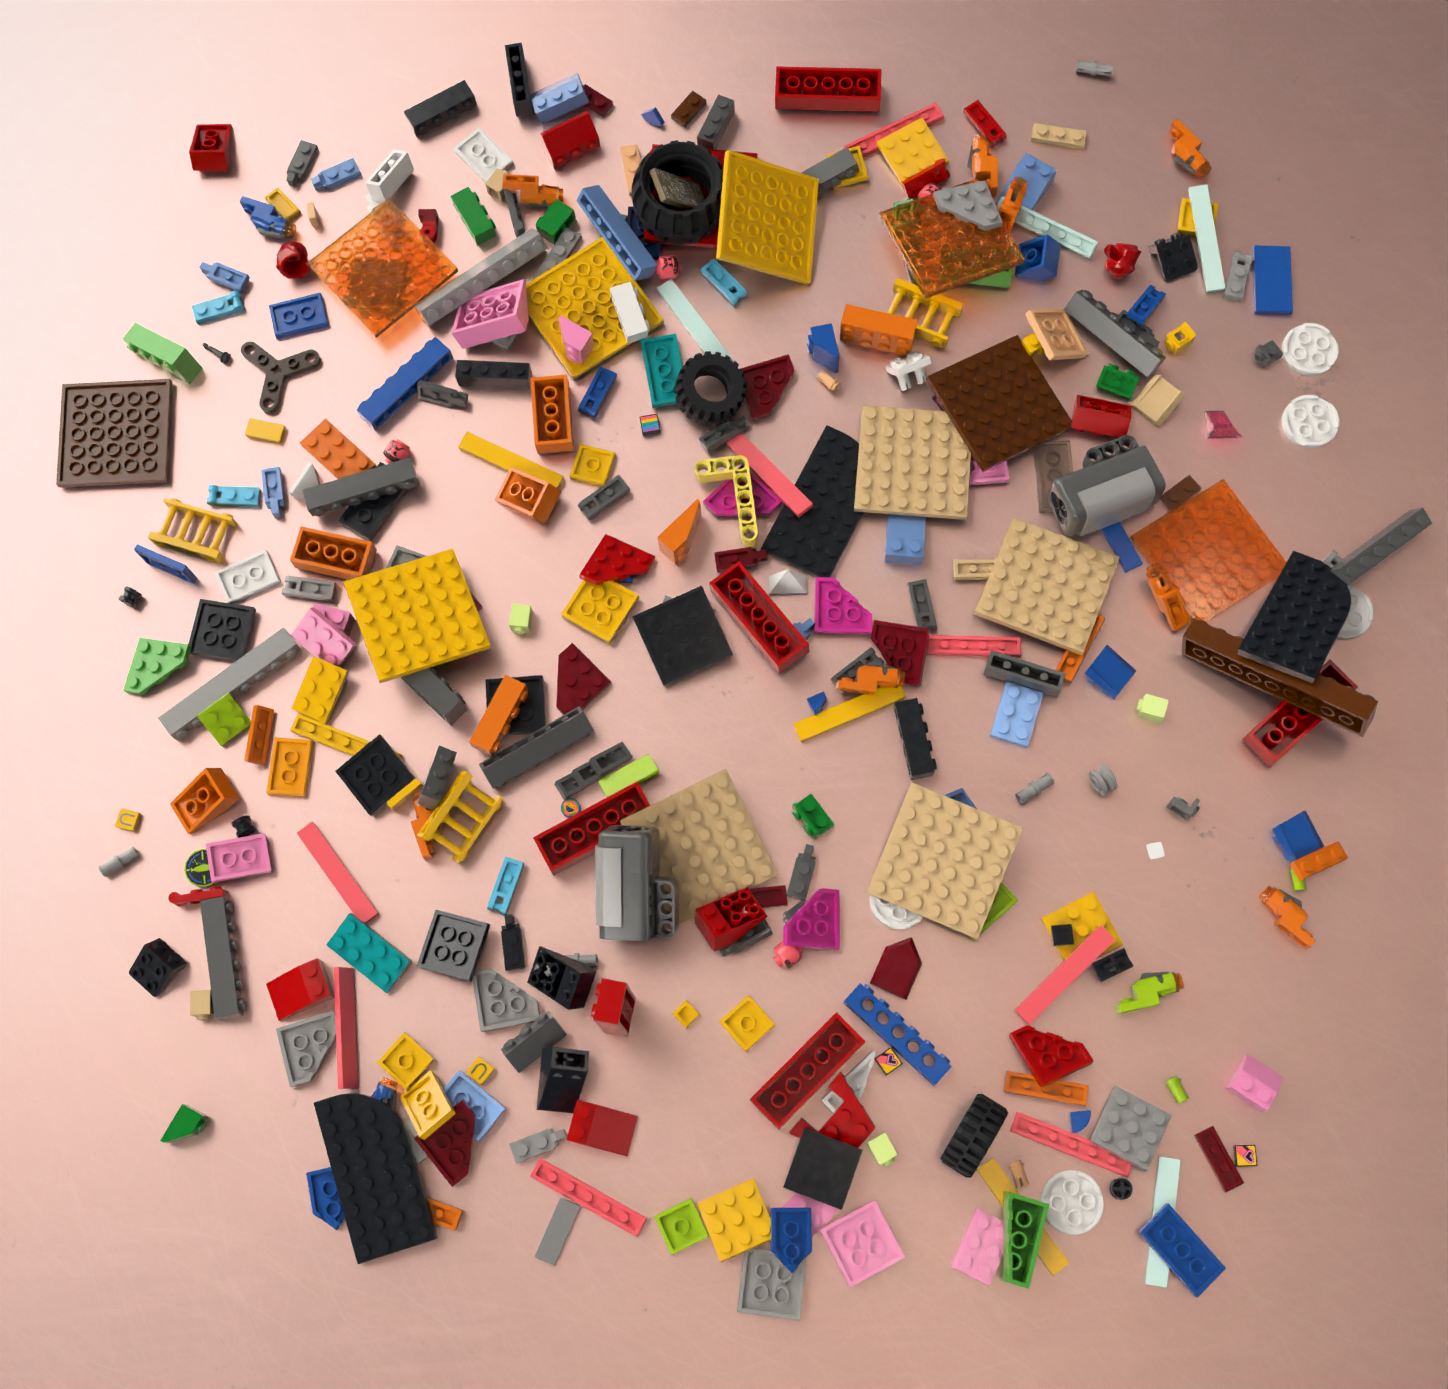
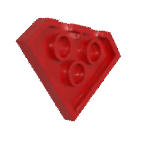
M605 534L581 571L579 578L598 586L606 581L614 580L615 582L627 579L635 574H639V576L647 574L654 563L655 556Z
M1028 1025L1011 1032L1009 1038L1041 1088L1091 1065L1094 1061L1083 1043L1077 1041L1073 1043L1064 1040L1062 1036L1049 1032L1043 1033Z

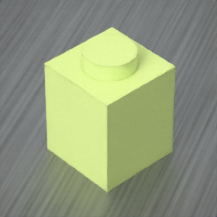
M512 603L509 620L511 631L517 634L530 632L533 614L531 605Z
M1145 694L1143 699H1139L1136 710H1139L1138 717L1161 723L1165 717L1169 700Z
M886 1133L867 1142L878 1165L883 1163L886 1167L895 1161L894 1157L898 1154Z

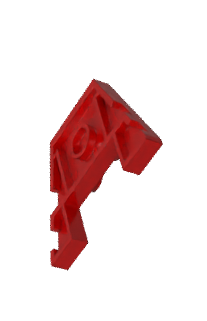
M840 1072L829 1084L828 1088L844 1100V1102L819 1131L801 1117L789 1133L801 1139L804 1128L859 1148L873 1132L876 1126L863 1105L860 1104L852 1087L847 1083L845 1076Z

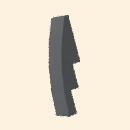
M622 741L590 758L589 762L573 769L572 773L555 781L554 785L563 799L566 800L610 774L632 759L633 756Z

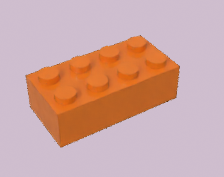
M846 304L841 320L840 340L847 344L855 343L865 348L873 347L883 352L891 351L905 356L912 351L918 320Z
M567 374L530 378L534 442L537 454L574 451L570 387Z
M300 526L290 562L297 569L350 580L370 573L377 549L373 542Z

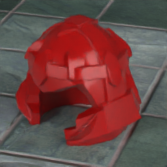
M290 241L281 245L276 254L277 264L275 266L280 274L287 279H302L311 272L313 264L308 262L306 247L296 241Z
M1116 243V245L1108 244L1104 249L1105 255L1108 256L1104 265L1105 270L1110 272L1114 278H1124L1135 270V264L1142 251L1138 250L1136 245Z

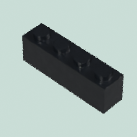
M522 42L505 45L516 117L532 115L533 107Z
M463 80L403 112L408 125L417 137L450 119L456 118L459 114L471 110L477 106L470 87Z
M457 360L455 378L458 386L531 389L530 378H532L530 363Z
M917 698L895 702L893 708L910 781L931 777L934 775V770H937L935 758L932 759L930 751L933 750L931 740H927L926 733H928L926 721L923 722L921 716L924 715L922 703L919 704Z

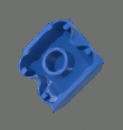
M1106 645L1085 674L1089 683L1098 685L1102 688L1104 694L1115 699L1135 674L1136 670L1110 646Z
M1306 810L1272 829L1274 832L1272 835L1273 840L1281 845L1284 851L1283 855L1290 863L1324 847Z

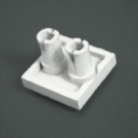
M914 351L908 353L907 357L903 359L896 358L891 360L890 364L886 365L888 373L897 376L900 389L904 391L907 390V387L908 389L912 388L908 373L915 372L918 384H922L924 381L927 382L924 366L932 363L929 356Z

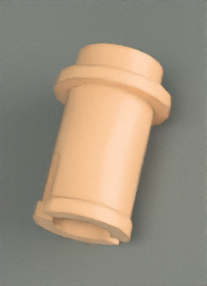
M822 370L817 377V380L825 384L829 391L835 392L841 385L838 378L835 379L825 370Z
M1021 1160L1010 1162L1009 1170L1012 1171L1016 1188L1022 1187L1020 1178L1023 1186L1029 1185L1023 1168L1025 1164Z

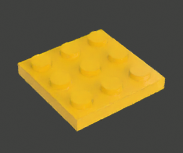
M923 118L882 138L876 143L900 184L935 164L939 159H945L946 165L949 163L947 156Z
M583 580L561 613V616L610 644L639 599V595L613 580L606 581L598 586Z
M1094 891L1041 918L1051 939V926L1072 925L1074 944L1056 946L1063 961L1100 925L1115 941L1099 957L1123 945Z
M754 1178L697 1203L721 1263L771 1241V1218Z

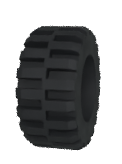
M705 351L704 355L698 353L695 354L694 358L690 357L685 365L682 366L675 382L674 393L677 394L675 397L676 403L681 404L679 409L681 412L685 411L687 413V418L690 420L694 418L696 419L695 423L701 424V422H705V426H711L714 422L715 425H721L723 421L731 420L732 416L736 415L747 394V389L745 388L747 380L743 378L745 375L743 370L738 369L739 364L736 361H730L731 357L728 355L723 357L720 352L711 354V351ZM701 376L717 378L725 386L726 398L718 402L703 399L695 389V380Z
M977 1094L940 1158L942 1163L964 1177L971 1178L1008 1115L1007 1109L984 1094Z

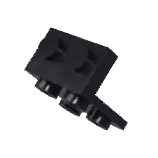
M1174 233L1170 235V239H1158L1154 241V245L1148 246L1150 253L1158 255L1164 280L1169 281L1198 269L1190 234Z
M158 938L144 944L129 970V975L153 997H157L162 992L170 976L184 969L187 962L171 949L165 941Z

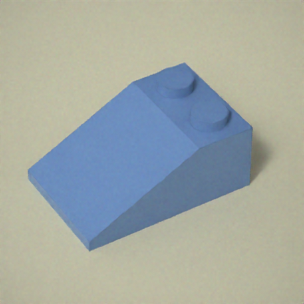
M1026 153L1016 166L995 204L998 205L1001 197H1005L1010 183L1016 182L1021 186L1027 187L1022 206L1033 211L1054 182L1057 170Z
M888 514L885 562L922 565L925 545V517Z

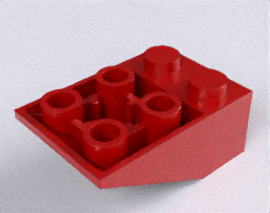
M748 887L695 910V924L714 952L733 944L767 918V914Z

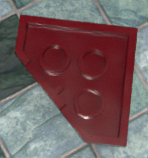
M789 354L740 368L745 374L743 378L747 380V386L745 387L747 394L745 398L753 420L772 414L794 375V367Z
M874 620L871 640L878 647L888 665L897 669L898 680L902 683L921 686L931 629Z
M571 643L558 656L556 708L562 715L578 706L584 710L612 683Z
M464 1099L453 1106L456 1114L429 1137L423 1140L417 1135L414 1138L452 1187L467 1176L470 1171L476 1114Z

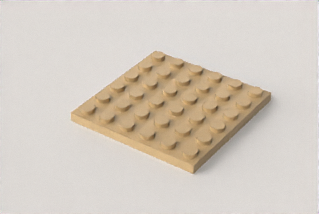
M862 405L854 504L855 512L967 519L971 452L945 411Z
M1013 517L974 614L1083 655L1120 557Z
M727 769L620 820L622 825L655 826L659 829V876L673 877L678 881L679 924L695 917L696 908L746 887L751 889L778 875ZM664 883L665 890L672 892V887ZM664 903L665 910L671 912V905Z
M911 782L867 893L978 939L1023 828Z

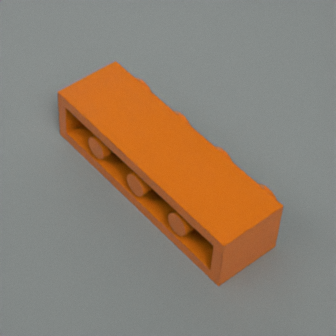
M507 675L504 676L469 741L472 747L490 756H493L494 752L497 753L499 751L502 737L506 736L510 730V722L513 718L517 717L521 702H524L528 697L529 692L526 684Z

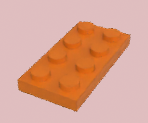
M326 418L299 442L336 479L377 467L367 455Z

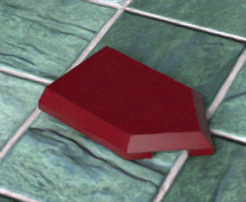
M912 937L885 947L870 981V984L905 1000L908 998L922 965Z

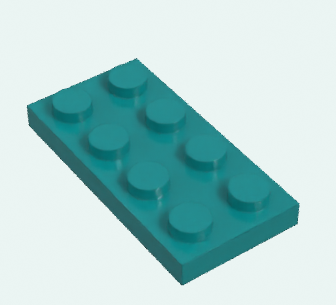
M676 334L641 339L652 408L678 404L675 400L677 394L674 393V387L682 368Z
M353 913L347 915L326 944L385 993L390 992L412 961Z

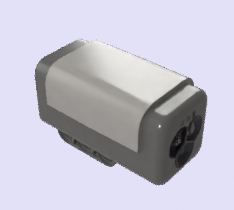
M1125 435L1089 449L1083 459L1082 469L1056 478L1048 495V503L1067 536L1071 537L1077 534L1083 536L1147 511L1150 506L1159 502L1166 488V483L1147 447H1139L1134 437Z
M612 825L599 834L598 844L595 845L596 925H599L600 939L649 941L653 938H670L679 929V884L673 877L659 876L660 834L659 829L655 826ZM664 883L672 887V892L665 890ZM664 903L671 905V912L665 910ZM664 923L670 924L672 931H667Z

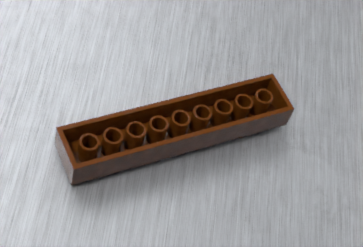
M1193 618L1183 635V655L1356 735L1364 736L1376 712L1378 701L1374 697L1359 693L1350 686L1339 684L1330 677L1326 678L1318 674L1312 684L1240 656L1237 652L1244 640L1243 638L1228 634L1224 629L1215 628L1204 620Z

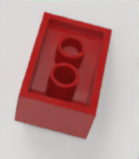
M232 124L196 125L189 149L193 171L222 172L229 169Z
M318 958L301 964L266 983L278 1021L335 999L324 963Z
M577 1100L566 1140L628 1157L638 1116Z

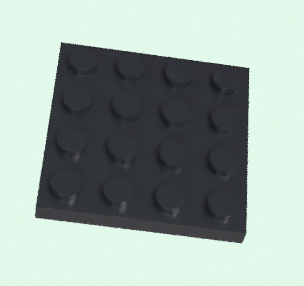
M702 585L632 616L663 686L733 655Z

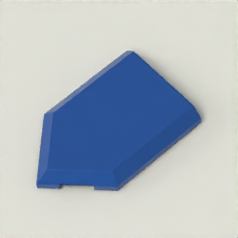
M331 1167L307 1172L313 1214L337 1230L345 1217Z
M771 1208V1252L791 1273L812 1252L811 1208Z

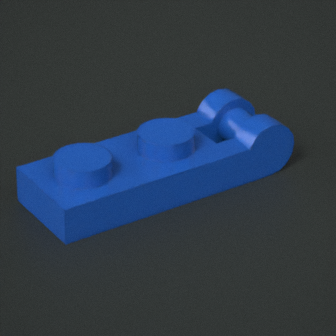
M1150 285L1131 307L1126 316L1142 326L1159 303L1162 302L1166 293L1155 290L1153 285Z
M601 366L599 367L578 407V412L587 413L594 419L597 417L599 409L617 377L615 372ZM589 402L594 404L593 407L588 406Z

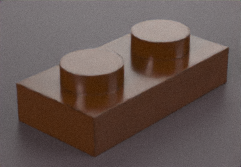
M692 91L671 114V119L685 128L706 105V99Z
M1188 475L1165 492L1160 500L1173 512L1200 492L1202 488Z

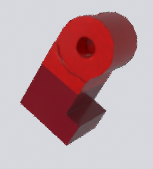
M418 209V217L420 222L423 223V227L420 229L422 241L425 245H434L438 240L439 216L437 210Z

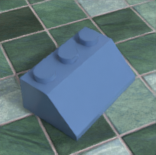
M578 72L531 94V102L542 124L590 103Z

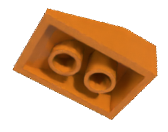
M511 467L495 500L546 524L562 490L546 481Z
M698 499L657 537L659 550L675 565L679 561H684L688 556L701 518V505Z
M205 768L170 805L186 832L192 834L227 811L240 797L222 768Z

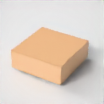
M313 202L307 203L308 219L313 228L319 227L317 209Z

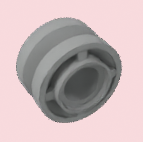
M1106 765L1098 767V771L1092 770L1089 772L1091 784L1101 796L1108 794V789L1110 791L1117 789L1115 776Z

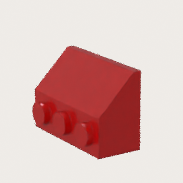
M588 111L540 133L544 153L553 169L562 167L566 163L579 159L582 155L593 152L600 147L599 136Z
M1077 394L1071 419V428L1079 432L1086 430L1098 436L1104 434L1117 439L1127 435L1131 421V406Z

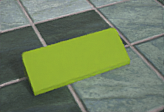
M647 754L607 775L598 782L606 797H609L636 781L639 784L659 773V770L651 756Z

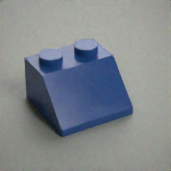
M1048 234L1020 243L1014 276L1041 281L1056 277L1061 244Z
M832 323L810 327V335H807L808 353L812 354L815 362L837 373L839 370V352Z

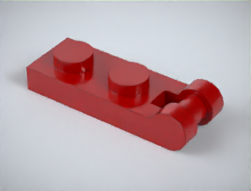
M979 100L964 108L963 113L985 140L989 142V147L992 148L997 145L998 141H1003L1007 138L1004 130Z
M945 159L937 160L935 164L901 182L907 199L917 196L926 184H939L950 177V173L945 167Z
M216 886L211 887L209 891L195 889L191 890L188 894L182 895L172 892L169 894L168 900L172 904L181 907L200 904V901L218 897H225L229 900V893L222 889V887Z

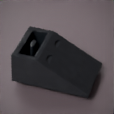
M539 946L527 983L566 1009H579L585 1007L596 971L580 961Z
M558 1047L542 1048L536 1110L574 1113L576 1102L580 1098L588 1072L589 1051Z

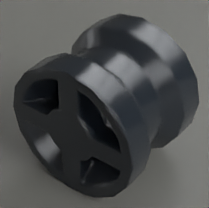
M125 586L124 593L119 596L118 600L135 608L137 605L136 601L142 597V594L131 587Z
M249 815L239 817L231 823L232 827L237 831V838L249 836L256 831L255 827L250 823L251 818Z
M1119 1178L1111 1182L1109 1191L1115 1199L1123 1200L1131 1196L1133 1188L1127 1179Z

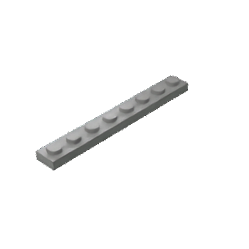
M566 227L532 280L569 258L582 239L581 234ZM519 334L493 340V343L509 351Z

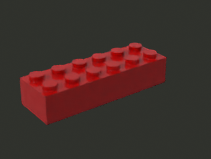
M776 66L775 109L880 112L882 69Z
M740 561L709 582L712 594L779 674L810 652L809 643Z
M1331 659L1322 666L1319 675L1333 678L1337 683L1350 686L1355 690L1358 688ZM1283 701L1242 740L1270 768L1323 719Z
M636 781L538 834L533 839L554 876L595 854V845L598 844L600 832L612 825H622L620 820L651 805Z
M602 978L601 983H597L595 995L598 999L597 1004L592 1006L591 1016L604 1033L628 1037L636 997L626 982Z
M836 1012L750 1098V1101L780 1130L866 1041Z

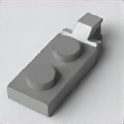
M551 1128L510 1143L509 1145L516 1164L555 1149V1147L559 1146L558 1141L567 1138V1134L564 1129L554 1132V1129Z

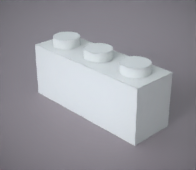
M393 150L365 182L372 200L386 203L413 172L414 167L408 152Z
M631 282L611 287L610 296L627 344L648 338L650 326L648 320L643 318L642 314L645 313L642 303L638 304L637 298H639L636 287L633 288Z

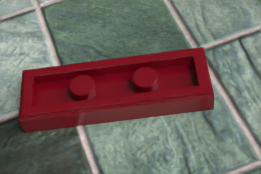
M1214 1126L1195 1134L1194 1137L1223 1191L1228 1192L1244 1184Z

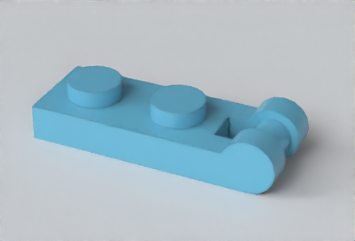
M714 258L701 268V273L728 299L731 305L734 306L740 298H744L747 295L744 287ZM733 289H735V290L737 291V292L734 293V294H732V293L730 292V291H732Z
M235 290L228 295L192 305L196 323L200 324L244 310V304L240 300V291Z
M208 485L209 497L206 500L208 505L259 507L261 493L259 487ZM217 494H222L221 498H216Z
M505 857L487 905L488 910L500 911V914L507 915L525 865L524 862ZM498 897L504 898L503 904L497 902Z

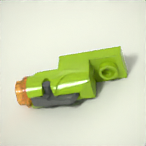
M1143 973L1141 978L1131 986L1134 1001H1132V998L1120 1000L1121 1004L1115 1006L1117 1014L1157 1006L1160 1004L1159 997L1162 998L1170 993L1179 992L1180 989L1184 988L1180 973Z

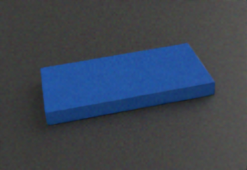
M1254 245L1252 252L1255 314L1291 315L1293 312L1290 246Z
M1166 1203L1138 1231L1141 1237L1194 1297L1198 1298L1226 1269L1169 1203Z

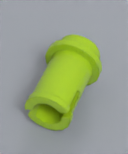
M1291 867L1289 873H1292L1293 891L1307 890L1305 879L1299 881Z
M1176 1075L1166 1080V1087L1170 1088L1178 1104L1189 1099V1096L1180 1082L1182 1081L1181 1078L1178 1079Z

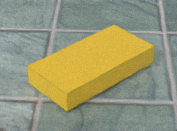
M278 187L264 197L265 201L270 205H274L278 214L282 218L289 220V222L301 213L300 209Z
M249 418L245 436L281 444L286 427L283 424Z
M415 778L387 801L388 806L393 811L422 788L421 782Z

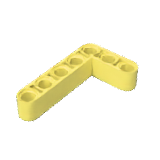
M737 455L698 461L695 464L694 470L695 477L699 482L706 483L733 479L741 541L746 547L755 546L758 542V529L747 458ZM739 464L745 466L742 469L736 468V466ZM719 467L726 468L724 471H718L717 469ZM702 469L707 470V472L704 474L699 473V471ZM740 482L747 483L745 486L738 485ZM742 499L749 500V502L746 504L741 503L740 501ZM745 516L752 518L750 521L743 520ZM750 533L753 534L754 537L748 539L745 537V535Z

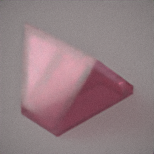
M1205 411L1207 439L1244 438L1233 426L1224 411Z

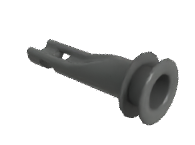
M206 343L202 344L205 349L214 353L224 364H227L230 360L231 354L227 351L223 353L212 346L208 347Z

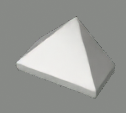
M311 462L306 465L289 491L295 500L304 498V489L320 485L317 470Z
M787 569L769 576V595L807 594V580L804 574Z

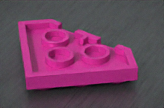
M741 465L738 469H742L745 466ZM750 472L755 515L769 516L782 504V501ZM733 479L725 480L703 501V504L715 516H738ZM746 482L738 483V485L745 486L747 484ZM742 499L740 502L746 504L749 500Z
M815 578L814 634L872 635V614L849 591H846L835 578Z
M818 889L783 926V946L829 950L840 949L839 890Z

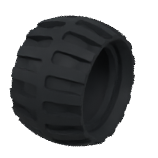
M671 141L668 144H661L655 147L652 153H648L637 168L632 183L634 211L645 230L649 234L655 235L659 241L673 243L676 246L688 243L695 244L703 237L707 238L711 235L716 227L719 226L724 169L715 156L713 157L704 146L700 147L691 141ZM657 168L680 177H689L696 180L707 190L709 196L701 205L692 210L676 211L667 209L658 203L652 194L656 187L650 175V170Z

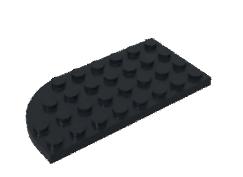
M826 425L795 483V486L813 503V507L798 518L784 504L760 551L766 550L767 555L814 577H831L864 512L854 511L859 443L855 439Z
M1293 551L1242 641L1237 654L1313 684L1348 617L1351 608V595L1347 584L1330 571L1332 568L1321 560Z
M359 1093L340 1094L314 1102L357 1264L437 1239L438 1236L410 1137L399 1115L383 1101Z

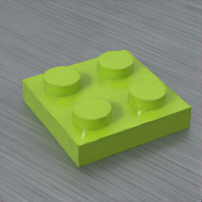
M229 692L197 714V717L220 746L251 724L249 717Z
M692 1198L654 1216L671 1255L709 1237Z

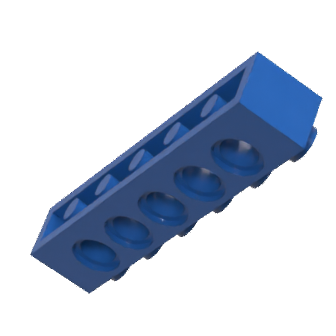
M860 983L844 1000V1004L926 1080L935 1086L952 1067L949 1064L951 1061L944 1054H937L933 1050L935 1046L927 1039L923 1041L918 1036L920 1033L913 1026L908 1027L903 1022L905 1019L898 1012L893 1013L888 1009L889 1004L882 998L878 1000L873 995L874 991L867 984L863 986ZM866 1000L871 1001L874 1005V1008L870 1011L865 1010L862 1006V1003ZM880 1014L888 1016L889 1022L887 1024H880L878 1022ZM895 1028L903 1030L904 1036L902 1038H896L893 1035ZM910 1042H916L919 1045L917 1052H911L908 1049ZM925 1056L933 1057V1066H926L923 1059Z

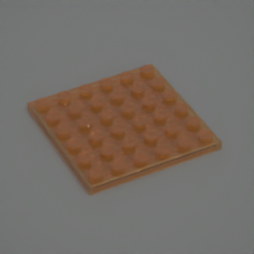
M974 179V180H971V181H968V182H965V183H962V184H959V185H956V186H953V187H957V186H961V185H966V184H970V183H975V182H979V181H978V179ZM933 194L879 212L881 222L925 299L1024 264L1025 258L1004 223L999 228L985 231L979 229L978 225L972 222L966 223L955 218L954 214L947 211L946 213L939 211Z
M390 198L306 263L309 269L375 338L459 272L458 268Z
M1224 479L1130 537L1153 570L1165 569L1173 587L1179 589L1191 622L1193 618L1208 622L1278 578L1287 563Z

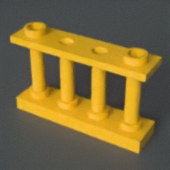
M896 278L893 292L896 293V296L888 313L895 315L903 297L913 300L906 314L908 318L913 319L919 304L922 303L929 306L930 308L922 325H917L915 336L931 342L934 346L946 348L949 337L945 336V333L952 318H960L964 303ZM936 310L946 313L938 333L928 329Z
M164 498L163 502L169 508L161 530L157 533L150 531L148 539L154 545L222 564L225 557L220 553L219 547L228 525L236 528L238 525L233 516L228 513L219 514L187 505L176 498H171V500ZM176 511L186 513L178 535L174 538L169 537L167 533ZM193 516L202 517L203 521L195 540L192 543L186 542L184 538ZM210 521L221 523L212 546H209V548L203 547L202 541Z
M466 771L460 772L417 834V836L426 841L435 839L455 853L451 859L457 863L467 858L469 848L493 813H496L501 808V802L504 799L498 795H495L492 799L471 784L473 776ZM463 790H468L488 805L482 815L460 800L459 796ZM452 806L458 807L477 821L471 831L449 816L448 812ZM445 822L466 837L460 847L438 833L437 828L440 823Z

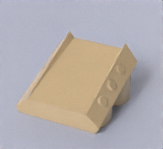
M1155 375L1130 406L1156 427H1160L1167 417L1177 409L1184 395L1182 390L1179 391L1161 375Z

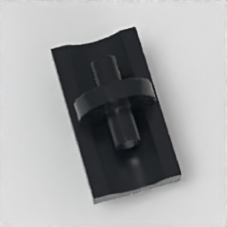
M1124 948L1091 964L1100 982L1133 967Z

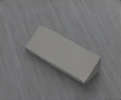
M563 1198L559 1199L535 1254V1258L552 1265L556 1264L580 1209L579 1205Z

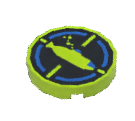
M206 849L194 851L185 862L184 872L186 878L191 884L199 888H208L215 885L217 882H211Z

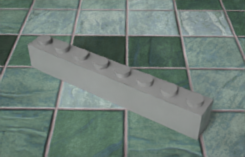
M531 228L414 304L421 319L427 325H432L548 249L541 234Z
M283 627L162 714L158 719L170 736L175 740L181 739L188 734L189 730L202 724L197 714L228 692L235 700L236 696L240 693L247 692L251 685L265 679L269 672L280 668L284 661L295 657L301 649Z

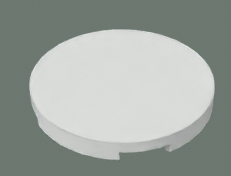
M1304 323L1291 329L1286 335L1282 344L1283 358L1287 365L1297 373L1316 376L1327 372L1334 365L1338 358L1339 345L1330 333L1331 331L1324 326L1315 323Z
M1303 395L1295 398L1286 407L1282 416V427L1287 437L1293 443L1304 448L1325 446L1335 437L1340 425L1339 415L1335 407L1316 395Z
M1347 585L1351 595V608L1337 637L1339 640H1350L1359 637L1368 629L1373 620V606L1366 594L1364 595L1360 590L1354 588L1353 585Z
M870 894V906L874 916L880 923L889 928L897 930L908 929L917 925L924 918L919 914Z
M1069 1170L1057 1173L1047 1181L1042 1190L1041 1202L1049 1204L1046 1220L1053 1228L1062 1233L1070 1235L1086 1233L1093 1229L1102 1217L1104 1210L1102 1191L1096 1181L1083 1172Z

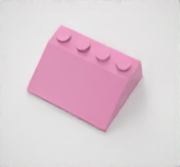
M525 280L482 291L458 307L452 334L462 349L474 347L482 343H489L496 339L506 338L507 336L526 331L529 317Z

